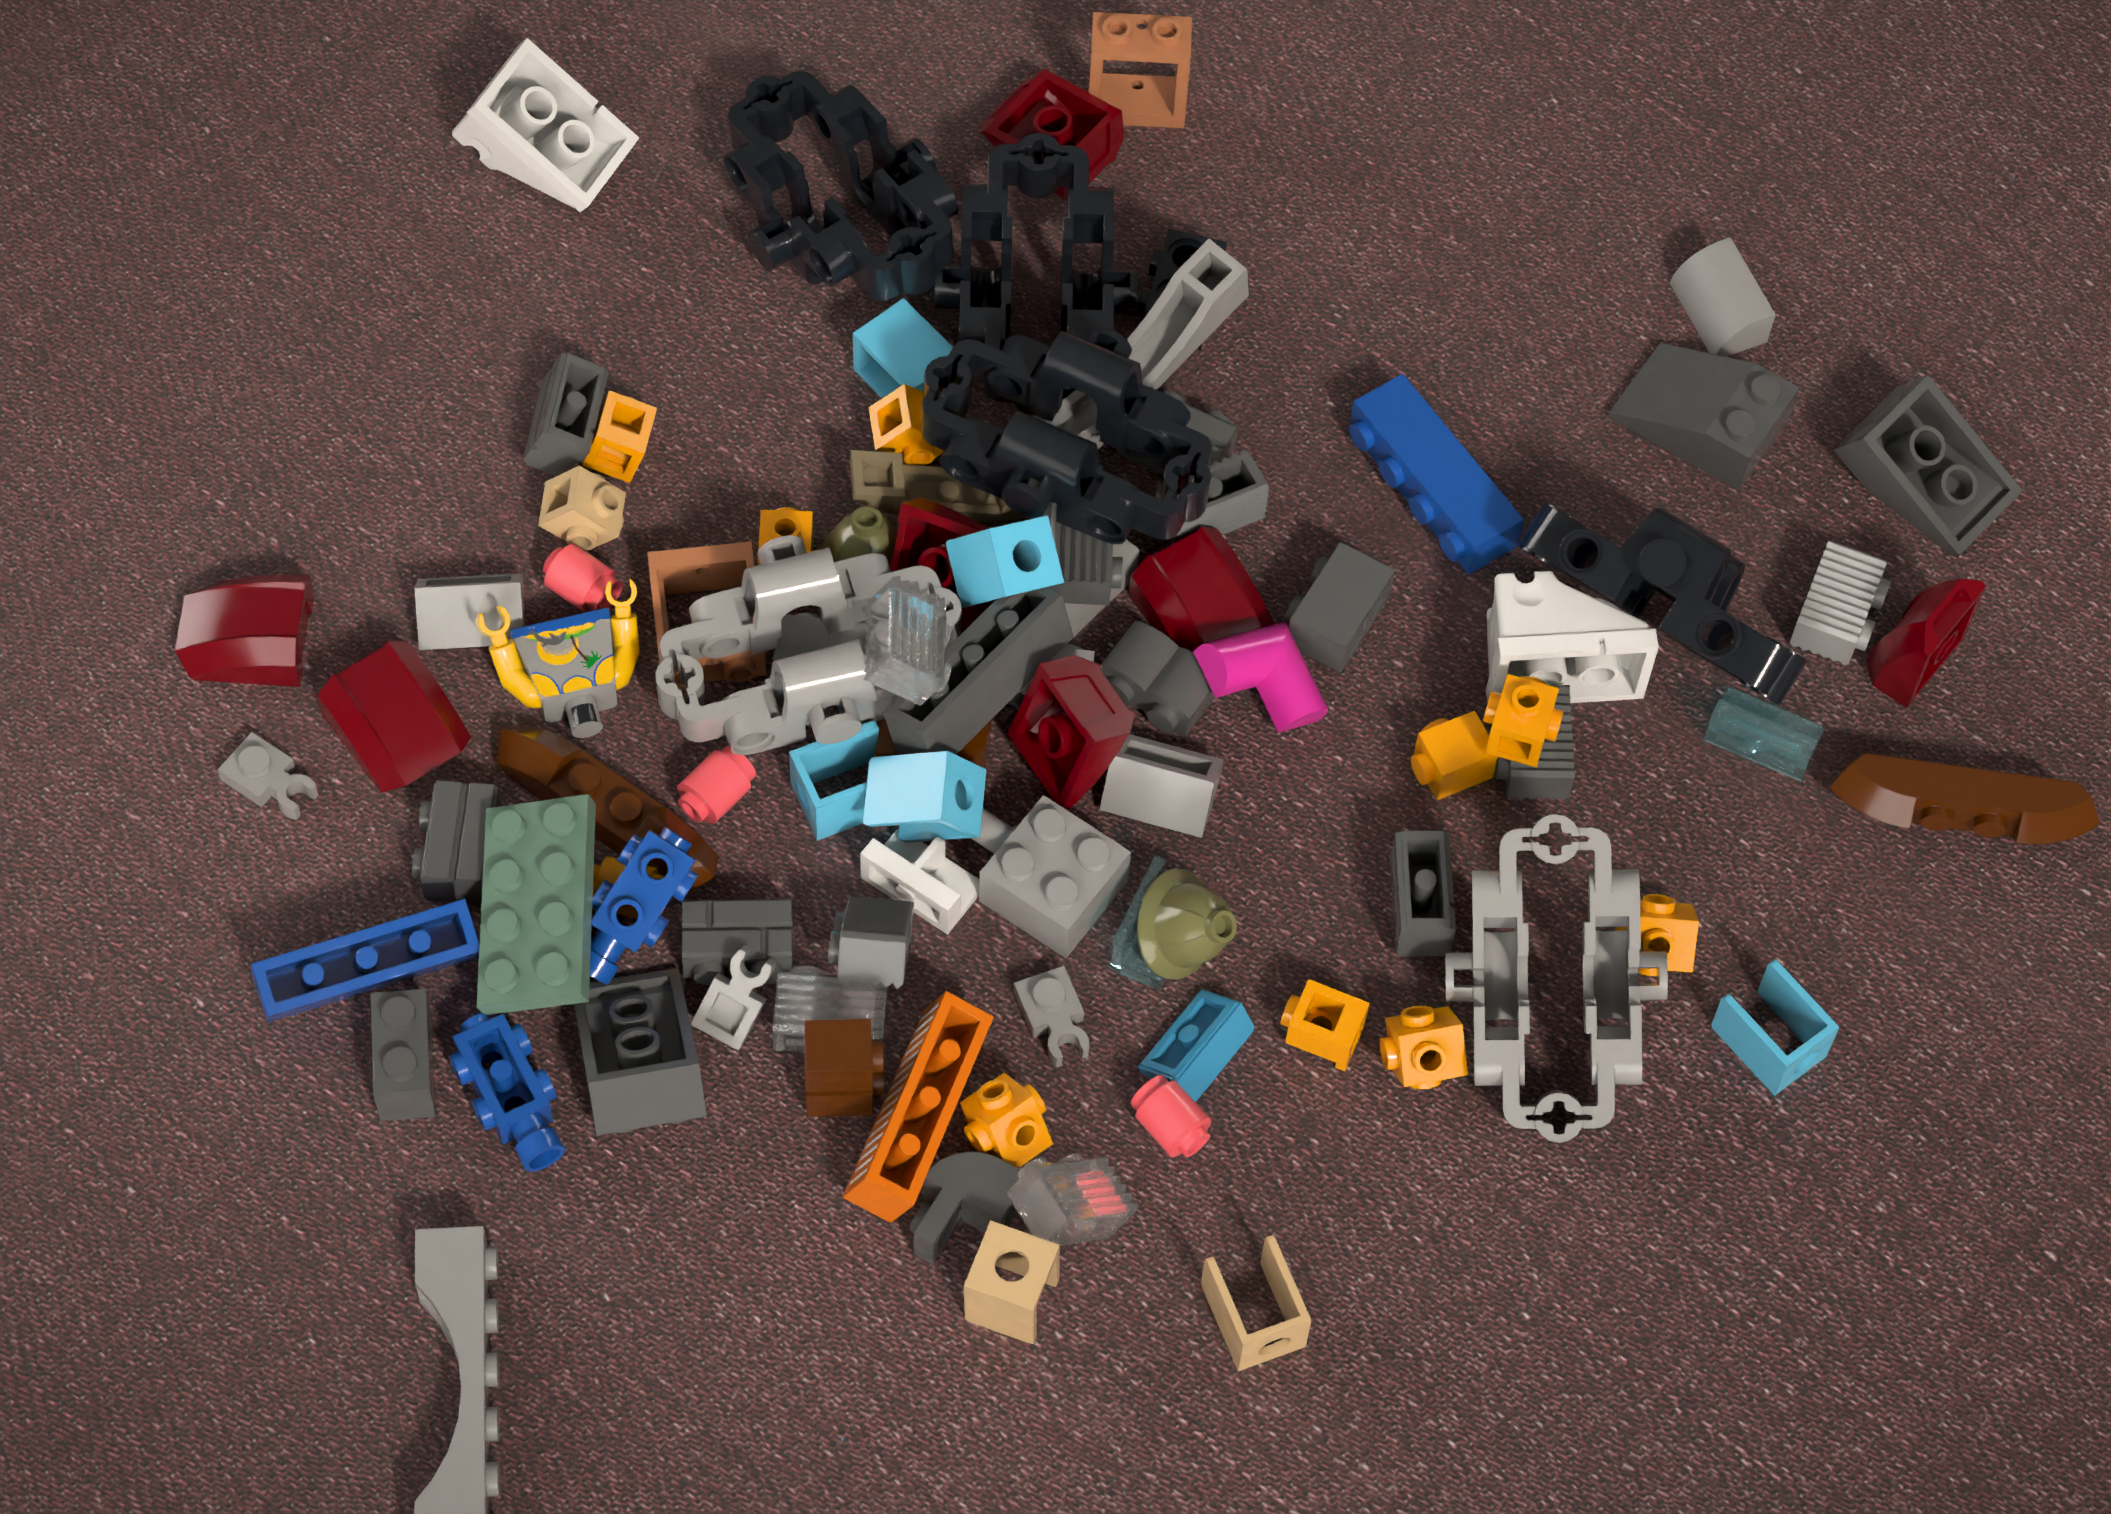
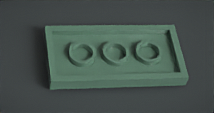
M589 794L486 808L477 1008L483 1014L493 1015L589 1002L596 803Z

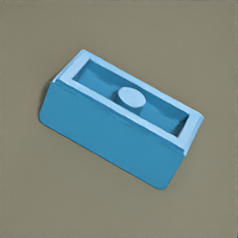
M1201 989L1140 1063L1138 1069L1149 1079L1158 1075H1164L1169 1082L1177 1081L1189 1096L1197 1102L1253 1033L1254 1024L1241 1002Z

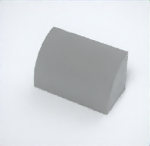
M1731 237L1703 248L1678 268L1670 281V285L1710 354L1726 357L1767 343L1776 314Z
M522 573L417 579L414 590L419 650L491 646L492 641L490 637L484 636L478 631L475 621L478 613L481 612L486 627L492 631L498 630L502 621L496 606H502L510 615V626L505 632L507 639H511L510 630L525 627Z
M1129 734L1120 751L1109 765L1099 810L1202 838L1215 799L1224 759Z

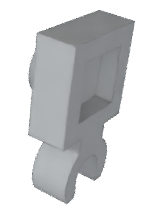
M253 732L248 735L218 769L221 781L260 807L271 796L278 801L280 811L290 819L297 820L301 816L299 806L290 800L292 795L304 793L314 800L319 796L316 784L310 777L303 774H292L296 768L291 757Z
M743 945L731 959L730 972L732 979L720 973L714 977L691 1022L692 1026L738 1051L743 1046L767 1000L765 997L753 992V990L763 985L771 977L775 969V961L769 958L763 965L761 972L752 973L748 971L744 960L749 953L750 947Z
M1065 966L1013 983L1014 996L1032 1038L1048 1033L1047 1055L1054 1067L1062 1066L1063 1056L1059 1047L1064 1043L1074 1044L1078 1048L1082 1059L1088 1057V1035L1082 1028L1073 1025L1084 1020V1010Z

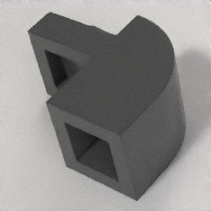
M981 1152L956 1153L938 1161L927 1173L923 1183V1199L926 1201L920 1206L910 1225V1231L914 1232V1255L933 1265L961 1220L984 1233L990 1220L1009 1227L1028 1197L1029 1174L993 1155Z

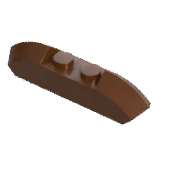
M533 726L501 729L497 764L504 773L541 801L589 794L596 803L595 838L618 855H621L634 833L644 839L649 830L660 835L664 827H667L692 843L687 853L696 858L690 869L699 875L688 893L714 878L719 856L690 826L653 798L570 741L555 733ZM654 858L647 864V866L657 868L658 874L666 876L668 865L663 859Z
M1865 753L1850 763L1829 787L1842 800L1858 811L1876 820L1904 828H1910L1911 823L1921 824L1930 830L1939 831L1952 828L1974 831L1979 836L1995 838L2002 835L2010 836L2016 843L2048 844L2075 838L2100 825L2091 795L2078 782Z

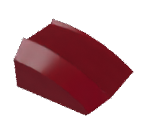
M1046 69L1040 70L1020 84L982 122L980 131L994 147L1002 144H1018L1024 137L1033 133L1048 134L1055 138L1059 145L1080 147L1087 153L1089 158V184L1110 162H1114L1124 139L1122 110ZM1058 187L1054 192L1061 198L1068 199V187Z
M925 498L902 502L898 523L900 524L890 566L891 572L913 566L929 567L937 574L941 587L951 590L959 598L946 542L989 528L955 510ZM995 600L965 608L961 606V631L964 632ZM915 603L897 608L914 614ZM931 605V616H934V617H935L934 612H933V608H932V605Z
M1200 527L1197 532L1154 555H1148L1130 575L1129 597L1148 623L1168 636L1179 647L1192 652L1202 644L1274 624L1265 603L1247 571L1217 528Z
M284 574L243 577L218 582L185 595L175 652L189 678L197 681L301 687L304 644L309 614H312L315 597L310 575Z
M1959 578L1931 586L1917 595L1907 606L1901 620L1894 629L1883 636L1871 650L1867 658V664L1872 685L1905 708H1908L1951 653L1964 640L1985 590L1984 582Z
M387 641L382 648L342 672L332 674L317 695L322 716L380 792L409 785L461 753L471 739L469 732L452 704L408 641Z
M1076 655L1039 664L1007 733L1054 802L1066 810L1075 805L1109 767L1128 737L1136 713L1128 710L1101 672V665Z

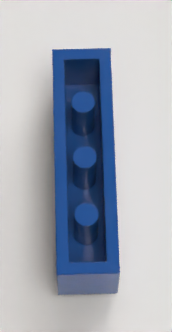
M1404 374L1353 401L1349 433L1354 444L1361 451L1367 450L1378 464L1379 471L1385 482L1392 488L1397 487L1407 499L1415 519L1423 525L1427 524L1439 538L1441 549L1448 559L1453 562L1457 561L1466 573L1470 575L1518 547L1524 519Z
M462 899L252 963L250 972L266 1023L477 959L479 956V941L466 900Z

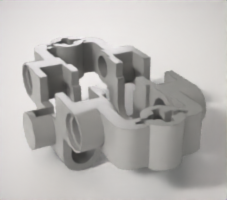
M789 535L778 537L766 542L759 548L757 555L760 565L745 568L741 587L713 593L696 600L689 607L688 611L692 624L673 628L662 636L660 641L662 662L656 670L658 702L664 714L678 720L683 736L689 741L705 742L727 736L732 753L737 755L755 754L806 740V725L811 724L817 742L821 744L839 743L855 736L861 730L862 724L885 719L883 711L961 635V602L955 593L941 587L937 574L929 567L913 566L891 572L886 556L877 553L834 562L829 547L807 553L801 538ZM915 603L914 636L918 645L922 647L921 649H900L870 657L869 653L863 654L859 639L776 660L772 664L770 678L765 679V685L738 691L725 697L722 701L705 705L703 668L696 659L704 657L721 658L750 650L753 655L778 648L777 639L782 638V618L793 609L808 605L820 607L822 625L827 628L828 635L853 629L854 623L883 616L893 611L896 607ZM931 605H932V608H933V612H934L935 617H934V616H931ZM754 615L753 623L751 622L750 616ZM940 623L945 625V635H943ZM674 670L677 671L680 684L684 685L687 691L688 704H685L682 691L678 690L675 684ZM833 705L838 707L840 714L825 718L824 711L827 707ZM783 706L782 715H780L778 707Z
M1553 814L1538 820L1533 828L1514 829L1504 834L1499 846V870H1472L1473 952L1445 953L1446 1002H1473L1475 1086H1502V1107L1504 1117L1509 1124L1521 1129H1537L1541 1136L1549 1141L1561 1143L1577 1136L1581 1129L1604 1127L1611 1121L1615 1111V1085H1642V1005L1640 1001L1667 1000L1668 968L1666 951H1639L1641 950L1639 869H1612L1611 843L1606 833L1596 828H1577L1574 822L1566 816ZM1550 823H1558L1562 833L1570 834V836H1586L1587 841L1570 842V845H1563L1560 848V855L1554 856L1550 855L1549 846L1540 845L1539 842H1523L1522 838L1539 837V834L1548 833ZM1577 850H1592L1593 869H1588V921H1583L1582 929L1584 1032L1590 1034L1591 1085H1596V1102L1579 1103L1576 1097L1569 1092L1557 1089L1548 1091L1540 1096L1536 1104H1521L1519 1086H1525L1524 1034H1530V1006L1528 999L1529 930L1528 922H1523L1522 870H1517L1516 853L1517 851H1533L1542 861L1559 864L1571 859ZM1596 927H1627L1623 931H1596ZM1484 928H1517L1513 932L1484 931ZM1639 968H1657V984H1639ZM1454 970H1473V985H1454ZM1607 1018L1624 1019L1628 1021L1629 1026H1597V1020ZM1494 1019L1515 1020L1518 1022V1027H1485V1021ZM1562 1101L1565 1110L1574 1112L1575 1115H1591L1590 1117H1574L1573 1120H1567L1564 1122L1563 1130L1559 1131L1553 1129L1551 1121L1542 1120V1117H1526L1527 1115H1543V1112L1552 1111L1553 1102Z

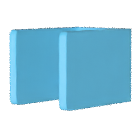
M903 298L853 333L854 371L881 398H884L903 384L924 392L926 367L932 360L948 356L953 346Z
M1048 515L990 528L946 542L959 600L963 608L1064 583Z
M876 721L862 724L861 730L848 740L834 744L814 742L789 752L790 785L817 841L863 824L867 782L822 799L819 798L813 784L869 763L870 759L875 757L879 735Z
M949 751L872 757L868 767L863 823L870 827L899 825L898 838L903 842L933 841L936 837H940L943 840L980 837L987 769Z
M1774 959L1767 965L1757 992L1804 1044L1787 1056L1730 994L1721 998L1711 1026L1775 1096L1827 1057L1839 1026L1789 972Z

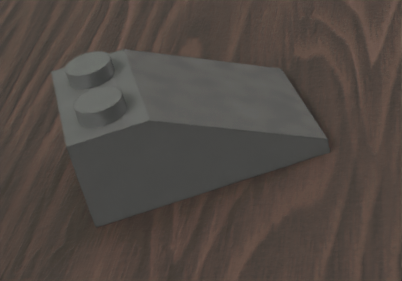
M1660 343L1613 406L1608 418L1740 491L1788 423L1799 387L1756 363Z
M1929 375L1898 386L1834 449L1865 489L1953 557L1959 556L2023 492Z
M679 968L614 978L609 985H605L600 981L589 983V1002L574 1004L596 1135L626 1133L633 1129L666 1123L677 1124L689 1119L707 1116L700 1065Z

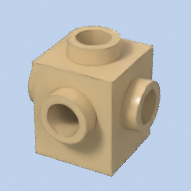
M579 465L545 482L538 526L566 541L568 545L576 544L587 552L619 537L624 522L623 509L626 492L607 482L601 475L592 473Z

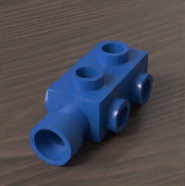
M664 827L660 835L649 830L644 839L634 833L617 859L619 863L626 866L614 885L604 880L593 896L592 910L596 914L592 918V925L598 931L591 940L590 976L605 985H609L620 968L616 962L626 947L635 953L642 942L651 948L653 947L669 922L668 919L660 914L672 896L682 902L699 875L690 869L696 858L687 853L692 843L669 828ZM661 858L667 863L668 872L665 877L654 879L649 876L647 864L651 859ZM629 904L636 908L638 919L634 924L623 925L619 922L617 910L622 905Z
M483 1013L470 1017L461 1024L459 1028L461 1033L452 1036L456 1052L448 1055V1058L459 1083L463 1086L470 1082L478 1096L471 1103L484 1131L494 1128L502 1145L516 1139L515 1152L526 1171L535 1172L551 1166L565 1153V1148L555 1129L547 1127V1124L553 1122L549 1102L556 1099L557 1096L544 1068L533 1072L526 1056L533 1054V1049L526 1032L520 1023L510 1027L504 1014L492 1019L489 1015ZM496 1060L491 1065L490 1071L483 1068L489 1061ZM520 1105L519 1107L507 1112V1110L510 1107Z

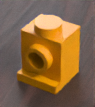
M609 390L599 411L596 428L593 431L594 436L590 452L582 462V466L630 483L645 454L657 408L632 397Z
M1308 979L1301 997L1292 994L1283 1012L1280 1025L1288 1027L1285 1043L1335 1062V1068L1346 1071L1365 1027L1370 1003Z

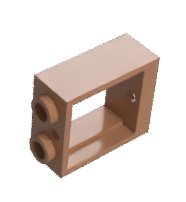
M1093 12L1088 93L1122 110L1123 125L1184 128L1191 61L1192 17ZM1145 24L1147 28L1139 29L1137 25ZM1103 60L1176 64L1175 77L1102 73Z
M752 541L647 552L659 664L662 662L660 641L662 636L669 631L665 595L741 587L745 568L755 566ZM754 615L750 616L752 623H753ZM750 650L727 657L696 659L703 668L704 682L719 680L745 682L757 676H766L765 652L752 655ZM674 670L675 684L677 687L684 688V685L680 684L677 671Z

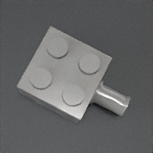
M1044 795L1020 824L1011 827L983 808L980 837L971 838L994 853L980 871L979 902L1064 958L1069 956L1129 880L1131 851Z

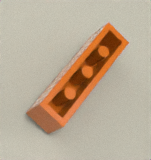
M947 991L923 1010L842 1198L889 1223L914 1206L994 1018L992 1015Z

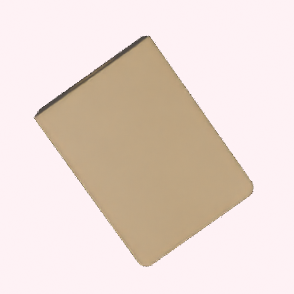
M990 1220L964 1283L965 1320L1033 1344L1037 1336V1304L1044 1286L1048 1284L1055 1287L1059 1281L1060 1245ZM995 1266L1024 1277L1017 1281H1006L998 1276Z
M1274 1235L1265 1237L1260 1263L1285 1321L1251 1334H1247L1215 1258L1212 1256L1204 1260L1201 1286L1238 1371L1302 1349L1307 1344L1312 1320ZM1282 1338L1281 1340H1279V1341H1277V1342H1275V1343H1273V1344H1270V1345L1265 1346L1266 1344H1268V1343H1270V1342H1272V1341H1274V1340H1277V1339Z

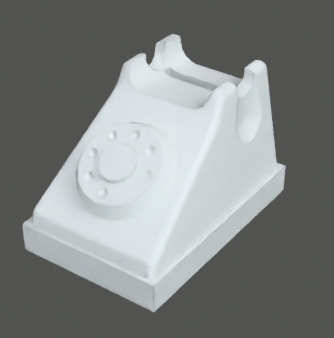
M528 38L517 46L452 131V136L463 146L470 145L479 151V160L489 169L502 171L575 208L579 212L591 204L639 139L634 132L603 105L596 108L595 105L598 103V100Z
M1552 571L1534 572V580L1527 584L1519 582L1514 573L1498 574L1494 579L1493 605L1487 611L1489 678L1486 686L1487 702L1491 691L1502 693L1507 674L1517 677H1535L1547 685H1569L1570 703L1643 699L1659 648L1656 629H1650L1647 622L1621 611L1608 601L1593 598L1558 581Z

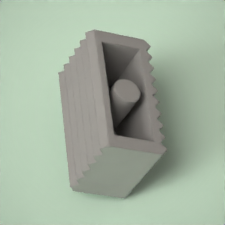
M1828 540L1797 620L1790 644L1793 647L1800 646L1803 651L1810 650L1813 654H1820L1823 658L1829 657L1832 661H1840L1842 665L1849 664L1855 648L1865 651L1876 622L1866 619L1870 607L1881 610L1891 584L1890 580L1882 578L1888 561Z

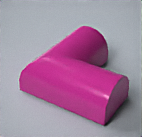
M1285 621L1200 645L1193 651L1215 698L1256 687L1278 733L1318 722L1328 713V708Z

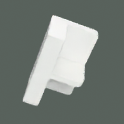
M899 829L892 834L884 845L873 838L860 853L861 878L894 900L914 902L915 914L948 935L978 898L979 879L945 857L946 842L940 837H936L929 846L923 842L901 841L898 838Z

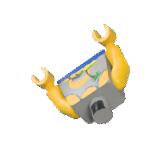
M630 578L632 593L627 601L618 602L612 597L611 580L606 586L605 594L607 600L615 606V615L611 617L609 608L599 609L510 630L511 639H507L505 634L510 626V615L502 606H496L502 621L500 628L496 631L489 630L486 627L481 612L476 617V628L484 636L490 637L492 641L489 652L503 688L527 708H538L545 722L552 723L568 719L574 737L587 738L598 734L602 730L603 724L599 712L612 709L618 705L617 690L629 684L638 661L640 646L637 615L631 613L630 605L637 597V587Z

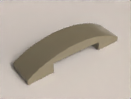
M851 450L849 455L853 500L877 510L899 515L902 502L925 498L955 510L977 522L1029 518L1013 511L1006 505L1003 499L952 478L942 467L903 465L902 453Z

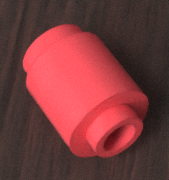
M569 544L564 548H556L548 556L543 566V572L545 573L544 585L583 613L609 608L610 610L614 606L607 600L605 594L606 586L610 580L612 583L611 594L616 601L622 592L623 584L616 578L615 571L576 544Z
M725 746L721 751L714 750L678 784L677 789L680 795L678 804L682 811L693 821L701 823L704 820L710 824H715L751 789L750 782L756 777V771L744 755L732 753L730 746Z
M1158 1075L1145 1083L1130 1102L1131 1106L1137 1111L1135 1115L1136 1120L1170 1157H1176L1180 1154L1190 1157L1198 1152L1210 1138V1134L1207 1132L1211 1124L1210 1117L1177 1081L1169 1082L1164 1075Z

